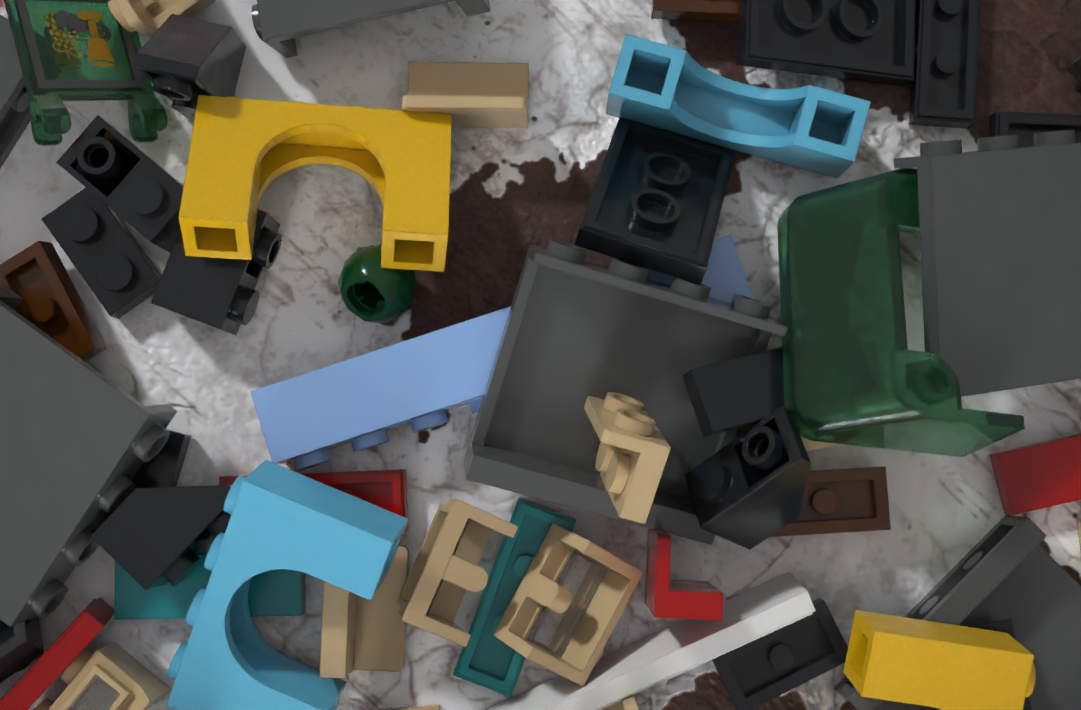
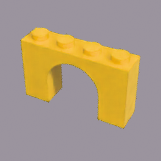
M198 95L179 211V223L185 255L252 260L258 205L268 185L278 176L291 169L310 164H330L344 167L361 175L375 188L383 204L381 268L444 272L449 231L452 114L377 109L363 106L311 104L299 101L285 102L246 99L234 96Z
M855 610L843 673L861 697L928 706L940 710H1023L1025 698L1032 694L1036 681V670L1033 663L1034 654L1008 633Z

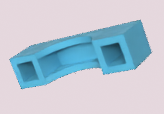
M625 34L608 93L605 114L617 118L623 117L664 131L838 179L855 162L871 101L813 85L793 89H772L740 83L717 75L702 67L693 60L686 50Z

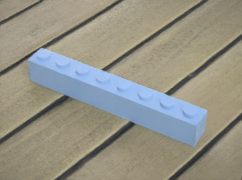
M731 234L714 239L708 266L701 282L711 287L710 298L727 303H732L734 294L753 298ZM650 269L647 279L671 286L673 276ZM511 306L250 391L272 462L275 464H288L292 462L294 471L298 472L331 461L328 450L348 443L352 444L354 452L390 441L387 433L388 430L409 423L413 433H417L449 422L446 411L470 404L472 414L478 413Z

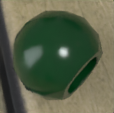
M370 245L353 253L345 261L338 280L342 301L349 311L366 322L386 323L402 315L411 307L417 290L415 270L381 268L382 246Z

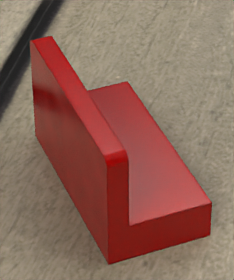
M648 529L645 604L653 616L657 618L723 621V593L708 581L670 579L671 535L662 531Z

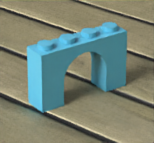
M265 460L247 477L239 475L226 497L223 510L231 514L225 533L220 532L208 551L204 568L212 572L207 587H202L198 591L189 607L185 622L193 626L188 642L184 641L176 651L167 673V677L175 681L166 706L175 710H336L347 682L339 678H319L320 670L281 654L263 639L256 629L249 611L248 592L251 579L259 573L270 570H295L372 600L389 573L408 523V518Z

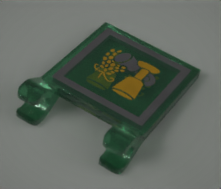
M4 0L30 101L32 134L34 141L38 145H59L63 138L61 134H65L70 130L71 119L63 101L128 100L129 130L132 139L136 142H154L158 138L157 131L165 130L167 127L166 111L155 96L151 81L134 66L136 54L142 48L138 32L134 31L131 33L122 27L109 9L108 1L110 0Z

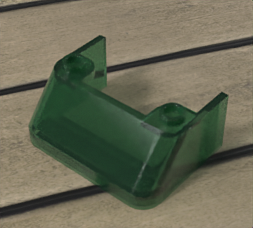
M900 168L798 196L781 213L778 219L777 233L781 323L788 327L785 337L782 336L784 406L791 409L800 435L808 440L965 457L1025 429L1024 417L1022 415L962 409L960 384L952 367L935 354L908 350L899 231L920 233L917 169Z

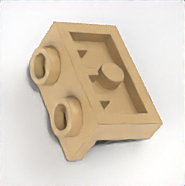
M608 392L605 400L587 396L584 410L601 441L595 467L597 471H601L600 476L605 485V490L608 492L620 518L646 524L671 447L656 426V421L649 416L647 411L643 410L644 404L641 401L615 392Z

